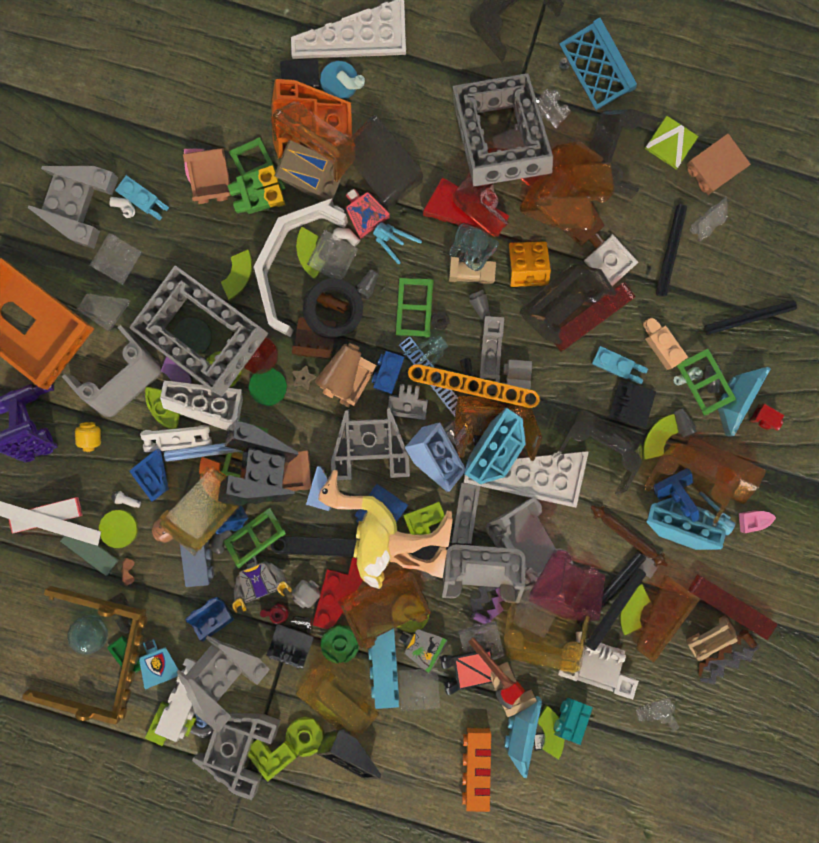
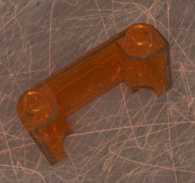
M402 568L385 576L380 589L367 585L338 600L341 611L360 649H368L374 646L378 636L410 620L419 623L428 618L427 615L431 614L415 576L410 569Z

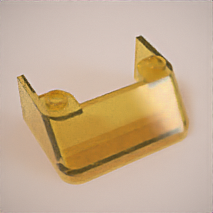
M512 603L508 609L504 635L506 655L510 659L571 673L578 672L583 664L590 617L586 616L580 643L568 642L564 645L563 649L524 641L523 634L519 630L513 629L517 603Z

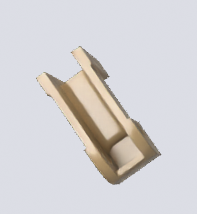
M451 257L449 282L463 281L492 284L495 282L496 262L481 261V263L459 262V258Z
M726 615L719 618V626L702 635L697 633L686 639L688 647L698 661L706 659L718 650L738 641L736 630Z
M508 662L498 666L510 680L516 682ZM491 671L490 677L495 690L504 688L501 681ZM529 690L516 700L511 709L504 706L503 708L507 717H510L525 710L537 701L532 690Z

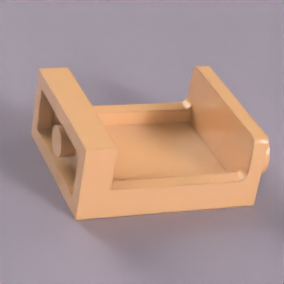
M360 357L352 394L348 399L335 395L340 398L339 403L348 408L350 405L355 407L377 367L375 364ZM327 388L322 392L330 398L334 396Z

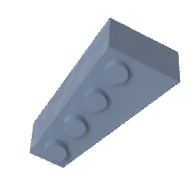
M205 500L182 502L176 512L186 587L209 585L211 579L214 578V568L210 562L212 552L211 548H209L207 515L204 510L206 506Z

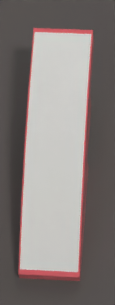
M78 497L29 509L61 520L83 516ZM9 519L12 534L37 528Z

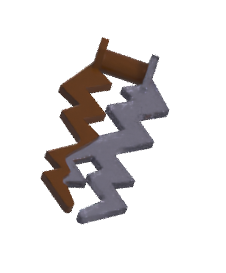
M742 630L737 635L738 641L735 644L741 645V639H744L750 647L749 649L743 647V653L733 650V661L724 659V652L732 653V645L730 644L718 650L717 658L707 657L705 663L699 662L698 675L700 677L704 669L710 671L711 663L717 664V669H711V679L700 678L701 682L715 685L716 676L724 678V667L728 666L739 669L740 659L752 662L754 651L758 650L760 645L751 637L748 630Z

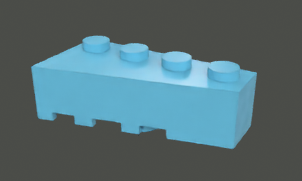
M394 622L371 623L370 629H367L368 641L371 640L372 648H368L369 660H372L373 667H370V679H374L371 695L372 699L375 698V709L399 707Z

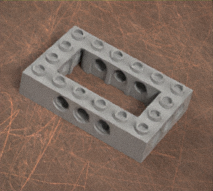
M528 73L453 86V102L473 186L552 173L553 154ZM513 107L524 147L521 148L519 146L516 149L497 150V152L488 153V145L484 142V130L481 129L480 115L477 113Z
M176 265L129 327L208 389L220 396L224 395L268 335L264 329ZM187 298L235 333L231 339L227 340V345L219 356L216 355V360L213 364L209 363L165 329Z

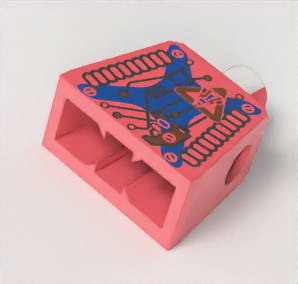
M356 189L346 194V197L351 202L346 207V210L360 239L374 230L379 223H384L390 218L389 213L368 192L361 197Z

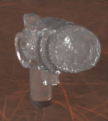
M669 698L652 702L651 707L647 704L643 706V709L642 707L636 709L639 721H645V718L647 721H649V718L653 721L654 717L655 720H660L662 724L668 722L673 731L679 729V725L672 715L675 711V705L671 703Z

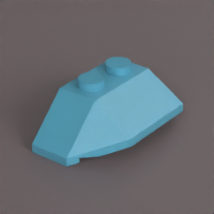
M771 368L756 369L736 375L735 377L733 376L730 379L728 385L736 400L718 409L725 435L735 436ZM724 393L719 401L729 397L727 393Z
M505 408L493 419L471 452L464 474L479 484L504 478L526 445L523 418Z
M673 498L651 505L647 523L658 536L695 550L723 548L726 530L718 522L704 514L703 511L705 509L697 507L700 519L692 522L689 517L686 518L681 511L682 506L679 502L676 503Z
M538 696L535 697L536 703L514 714L513 717H509L508 728H510L509 736L506 735L504 740V747H506L509 757L524 778L528 776L542 700Z

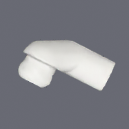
M110 198V206L120 207L124 217L130 218L135 215V208L128 199Z
M336 228L331 234L334 241L338 242L341 239H347L353 247L361 241L349 228Z

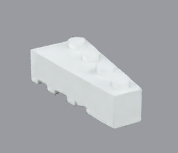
M164 381L160 397L163 408L226 431L235 420L239 421L243 401L241 389L228 388L224 395L220 396L212 392L205 385Z
M186 658L183 664L186 668L181 672L186 675L197 661ZM179 677L176 680L177 688H174L170 694L169 706L165 707L155 730L156 734L175 742L179 741L180 738H184L188 729L185 725L188 719L192 720L195 714L193 705L187 697V691Z

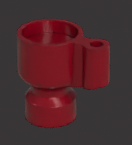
M282 602L274 604L271 609L263 608L260 611L261 617L269 616L270 620L275 624L286 621L290 614L289 607Z

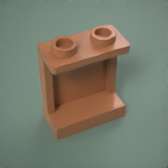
M727 134L690 160L686 165L689 174L699 182L700 189L710 195L751 164L731 136Z
M224 148L183 154L184 162L187 163L193 193L192 201H198V204L208 203L209 199L217 198V201L228 200V196H231L228 188L230 178Z
M301 451L291 462H285L282 488L293 491L311 489L313 480L309 451Z

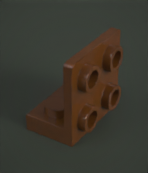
M299 317L292 354L331 360L335 338H326L316 334L310 329L305 318ZM321 320L328 326L336 327V322Z

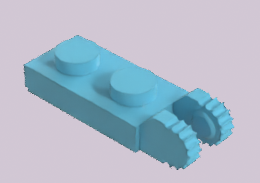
M127 175L115 190L145 213L151 214L159 221L162 217L159 213L152 210L155 203L163 210L167 211L169 209L155 195Z
M601 346L598 348L592 361L594 366L642 384L643 379L630 374L632 368L641 373H647L648 371L646 367L636 364L635 361Z

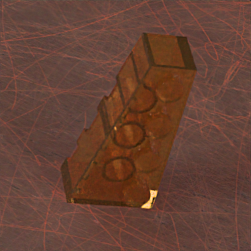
M664 575L635 649L654 663L700 599L673 579Z

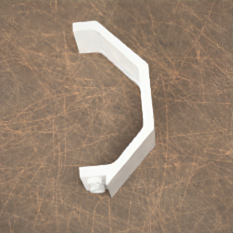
M332 198L279 217L254 265L268 324L273 329L291 337L294 330L277 320L267 274L290 230L318 219H326L342 228L346 227L348 223L346 214L342 208L333 204Z

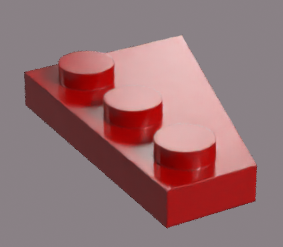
M327 569L313 626L324 629L333 627L363 580L348 577V574Z

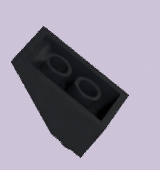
M341 728L340 730L325 733L317 755L364 780L381 778V773L358 740L351 736V732Z

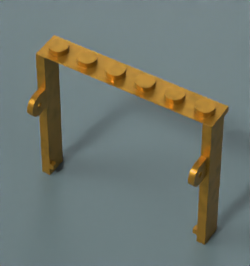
M50 586L44 592V595L49 596L50 600L57 598L98 609L99 615L105 617L117 614L133 619L113 711L31 689L23 694L22 700L76 714L75 718L78 720L87 721L92 718L116 725L121 719L125 718L127 713L125 705L131 695L129 687L135 677L133 669L139 659L137 651L138 646H141L143 641L141 633L142 628L147 623V616H145L147 609L140 610Z

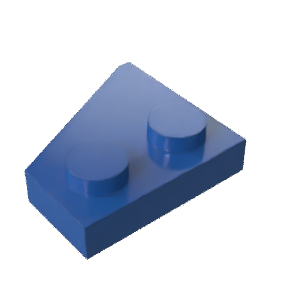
M156 449L130 470L132 476L151 501H155L169 490L160 449Z

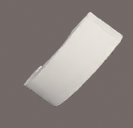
M563 656L558 672L559 676L585 682L633 700L638 680L620 673L617 688L579 676L582 660Z

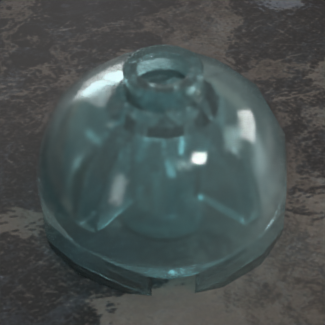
M85 615L78 618L70 625L67 632L69 646L75 652L84 655L99 651L108 639L107 627H105L101 618L94 615Z

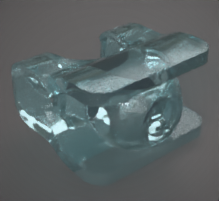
M463 223L456 232L455 242L450 249L449 256L450 258H459V262H465L468 268L479 271L484 267L488 258L495 253L499 242L488 237V234L484 231ZM461 250L460 256L457 257V252ZM478 257V261H477V263L474 265L473 262H474V260Z

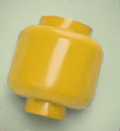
M93 422L81 423L75 429L76 446L83 448V451L86 452L94 451L95 447L101 444V429Z

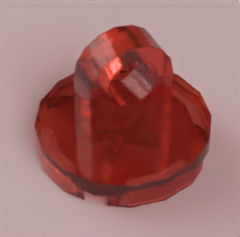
M265 337L244 366L246 370L253 374L269 372L278 361V351L275 344Z

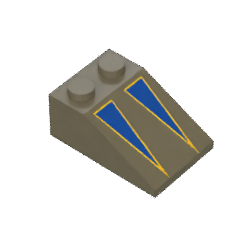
M288 140L274 176L319 201H326L331 198L333 200L346 166L330 157Z

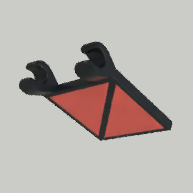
M491 648L484 649L493 659ZM476 651L454 656L442 655L439 658L443 669L455 666L457 681L444 682V689L447 695H451L461 689L492 683L490 677L492 670Z

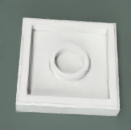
M613 234L584 260L609 289L638 263Z

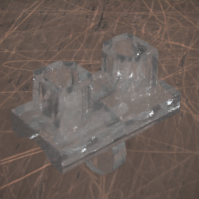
M546 89L536 101L539 104L541 117H545L556 128L567 118L571 110L565 104L561 107L559 106L557 101L560 99V95L557 90L549 91Z

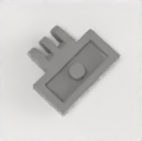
M400 384L399 396H389L388 408H391L393 416L425 420L428 400L419 398L420 386H416L415 393H412V385H408L407 392H404L405 384Z

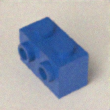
M388 351L385 352V355L381 354L378 365L381 366L379 373H374L371 382L374 384V389L392 395L404 362L403 356Z

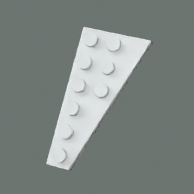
M404 0L385 2L376 8L363 10L344 17L338 22L328 23L322 28L312 29L291 37L292 59L406 55Z
M588 451L518 458L504 478L479 484L465 475L463 482L526 497H536L539 500L576 508Z

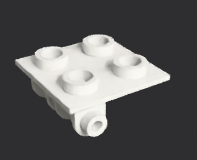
M600 643L595 651L586 646L579 676L617 688L622 663L626 658L625 651Z

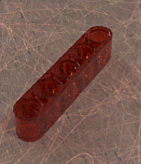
M624 281L551 335V340L559 351L562 352L636 296Z
M698 574L687 589L696 597L767 641L778 625Z

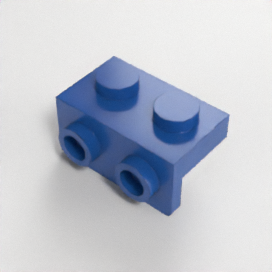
M215 597L209 599L200 609L192 611L185 620L192 625L199 640L204 642L207 636L211 637L232 622L234 618L225 602Z

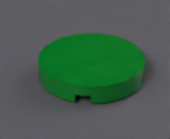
M272 368L258 370L253 374L249 382L250 395L257 403L265 406H272L281 402L285 397L288 387L282 373Z
M336 625L324 632L320 646L323 655L328 661L339 664L349 662L355 657L359 649L357 634L352 628L346 625Z

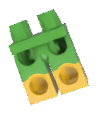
M273 165L236 177L237 181L228 184L231 196L240 193L242 196L241 200L233 202L236 213L247 212L252 214L267 208L286 205L278 178L274 176L276 171Z

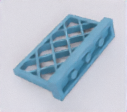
M601 18L593 21V24L559 43L595 110L636 89L637 83ZM591 30L595 36L593 44L583 41L584 34ZM571 42L579 44L576 54L568 52L565 46ZM581 45L592 47L589 57L579 55ZM594 48L603 50V60L592 58ZM577 58L588 60L586 70L576 67ZM590 61L601 64L599 73L588 71ZM603 64L613 68L612 77L601 74ZM587 74L597 77L595 87L586 85L585 78ZM599 78L610 80L608 90L597 88ZM612 81L621 83L624 89L618 93L610 91ZM595 92L607 93L605 100L597 104L594 99Z

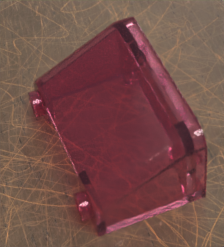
M557 550L556 553L551 555L531 589L529 601L565 619L600 621L605 575L598 572L596 568L579 569L569 563L572 560V556L568 554L569 552Z

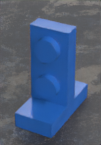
M689 468L654 485L655 495L659 500L671 494L673 500L676 503L679 502L682 506L681 511L686 518L689 517L692 522L700 519L698 508L684 489V487L693 483L692 473Z

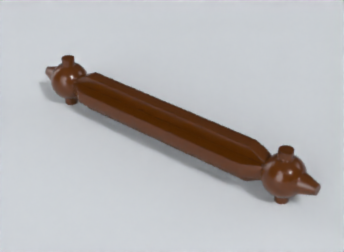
M603 505L601 507L591 506L594 519L601 518L605 525L647 558L653 559L655 567L658 565L666 567L668 565L663 552L657 554L651 545L614 516L605 513Z

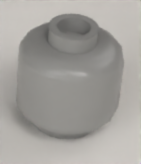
M311 579L309 582L301 580L292 591V600L303 609L304 607L310 608L320 597V592L317 590L320 586Z

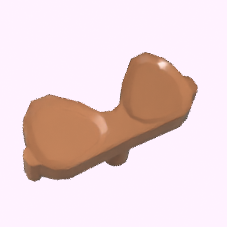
M124 558L122 562L121 573L124 585H129L135 581L134 577L129 574V570L134 566L135 562L128 558Z

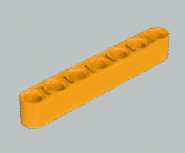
M419 364L412 365L408 371L409 378L415 382L528 408L536 407L540 402V396L534 390ZM417 368H421L423 374L417 379L414 376V371ZM436 372L441 374V380L438 383H435L432 379L433 374ZM455 376L460 379V384L457 387L451 385V379ZM475 380L478 382L479 388L473 392L469 385ZM491 385H496L498 388V392L494 396L488 393V388ZM510 389H514L517 392V397L514 400H509L507 397V392ZM530 393L536 396V402L532 405L526 402V396Z

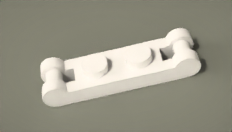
M207 424L198 427L159 431L144 430L140 433L141 439L144 440V452H154L156 449L166 451L212 445V439L209 437L210 428ZM196 435H201L202 438L196 439Z

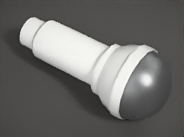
M115 491L112 494L111 499L115 504L124 503L138 508L141 505V502L125 496L122 491Z

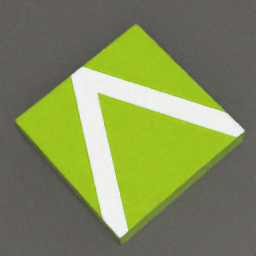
M666 116L645 149L677 169L699 136Z

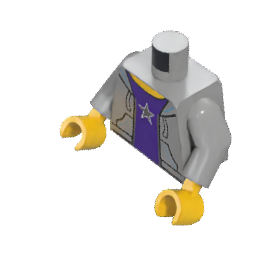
M254 556L245 563L247 568L241 570L236 577L234 587L235 602L232 607L236 613L239 606H242V610L246 611L243 601L247 603L275 591L284 596L283 590L285 588L289 592L292 589L287 584L281 569L267 561L258 564Z

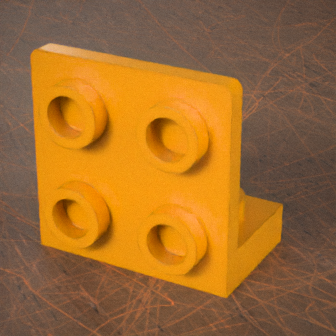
M547 242L509 243L511 287L549 285L551 269Z

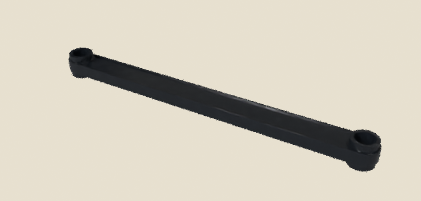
M281 536L277 540L283 541V550L276 548V541L271 544V549L278 554L354 557L356 540L360 539ZM449 542V546L446 547V550H447L450 546H452V545H469V546H477V545H476V544H473V543H450V542ZM425 546L410 554L423 560H430L434 557L440 546Z

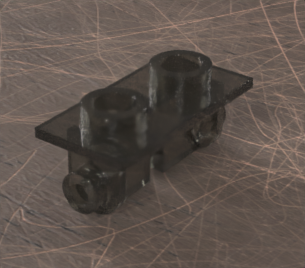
M123 593L107 600L129 606ZM118 615L119 618L115 621L120 631L124 634L129 633L133 619Z

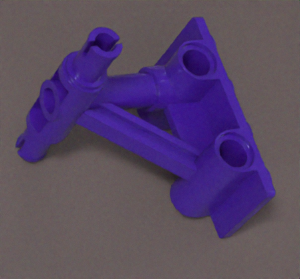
M29 384L0 396V414L9 411V428L0 431V453L20 461L30 462L35 460L36 456L50 454L53 452V449L58 448L57 443L53 442L52 436L46 427L39 430L36 429L35 424L30 420L25 406L38 400L40 395L54 391L53 384L48 390Z

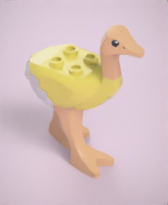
M332 471L329 479L320 489L318 500L335 509L367 510L363 521H359L356 538L360 540H356L354 557L357 558V567L363 581L371 587L380 589L384 580L383 570L388 566L389 562L398 563L403 568L418 569L433 576L443 578L447 554L446 547L449 546L452 526L451 511L446 512L440 525L433 533L412 535L398 532L396 520L391 511L381 501L373 496H346L340 493L337 486L338 471ZM425 546H440L434 557L428 561L410 554Z

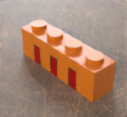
M467 728V734H463V746H467L466 753H463V766H466V773L462 774V784L466 785V792H462V804L466 805V811L490 812L491 731L490 728Z

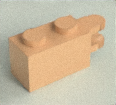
M653 318L645 320L643 327L649 335L645 340L667 370L674 368L688 358L666 326L661 327L657 320Z

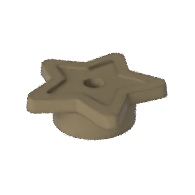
M305 365L301 371H292L296 378L293 386H303L306 390H309L310 382L316 379V376L309 373L308 366Z

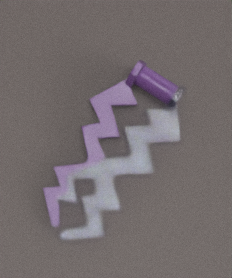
M480 586L478 589L481 597L470 599L472 606L470 619H474L488 627L492 619L504 611L499 603L504 600L500 596V587ZM495 590L498 597L491 598L495 609L487 610L489 617L478 613L477 610L483 609L482 603L490 602L487 592Z

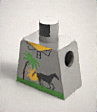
M419 629L416 630L414 636L404 631L399 638V642L408 646L404 654L429 674H431L448 642L445 638Z

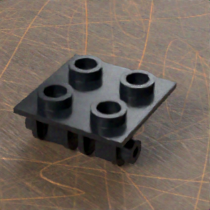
M318 59L280 61L281 79L296 80L320 90Z
M619 381L609 418L646 428L656 391L636 386L630 382Z
M277 624L266 656L270 660L274 659L280 661V663L284 662L286 665L290 664L297 667L296 669H303L314 636Z

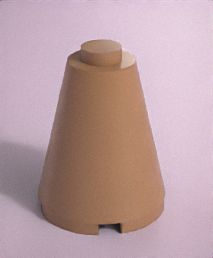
M350 342L348 345L344 344L317 376L315 383L323 389L327 388L334 395L344 399L350 398L361 357V352L358 351L360 347Z

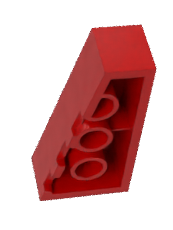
M444 178L441 179L423 211V216L454 223L458 226L471 228L496 237L500 235L509 218V215Z

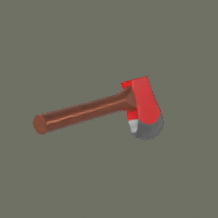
M473 637L468 643L504 686V688L496 691L498 701L504 707L511 709L516 700L525 692L524 688L518 681L513 682Z

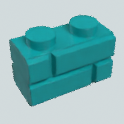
M566 698V701H563L560 707L562 712L560 719L554 724V735L581 745L593 707Z

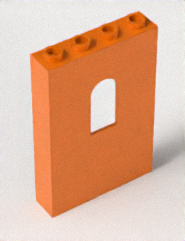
M0 258V357L38 387L48 390L94 328L11 263ZM14 302L36 319L25 335L2 317L1 309L5 303Z

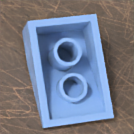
M440 422L422 427L405 446L413 463L446 492H449L464 474L465 467Z

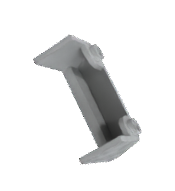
M122 325L117 328L130 341L123 349V357L128 362V365L106 385L99 389L91 382L81 384L75 376L67 374L62 376L83 401L105 417L115 416L162 373L160 363L130 329Z

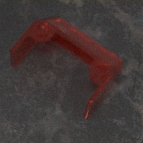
M489 148L488 153L497 152V150L504 151L510 149ZM469 172L453 193V201L462 211L494 237L509 222L494 210L498 204V197L490 189L493 183L473 186ZM543 175L521 178V180L530 187Z

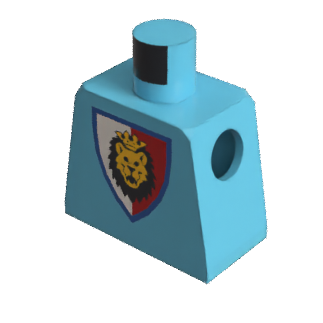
M154 639L143 643L146 654L139 657L145 689L178 676L177 671L179 669L166 647L157 649Z

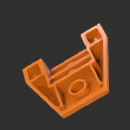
M275 79L271 109L273 145L278 158H282L288 140L316 152L352 142L351 102L296 80Z

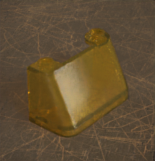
M207 467L200 474L202 478L171 511L167 509L159 518L162 520L159 526L193 556L201 550L239 507L218 502L220 483L227 476L214 467L211 469Z

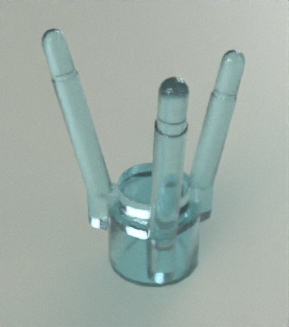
M432 336L429 340L405 351L403 354L406 356L429 345L428 348L430 350L420 358V362H423L431 354H437L428 366L433 367L439 358L446 353L444 350L448 348V345L441 336L436 338Z

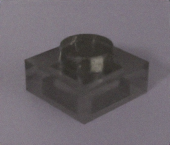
M293 616L291 620L292 629L309 635L313 634L312 618Z

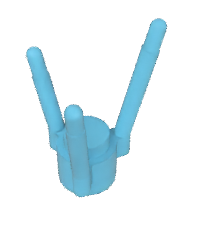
M381 222L374 230L373 235L377 237L376 241L383 246L396 263L400 264V260L384 240L387 242L391 238L400 245H404V242L394 236L393 232L420 244L422 240Z
M700 492L699 494L721 516L716 517L707 510H704L703 513L718 522L726 530L725 535H729L735 527V523L730 520L731 517L725 514L708 496Z

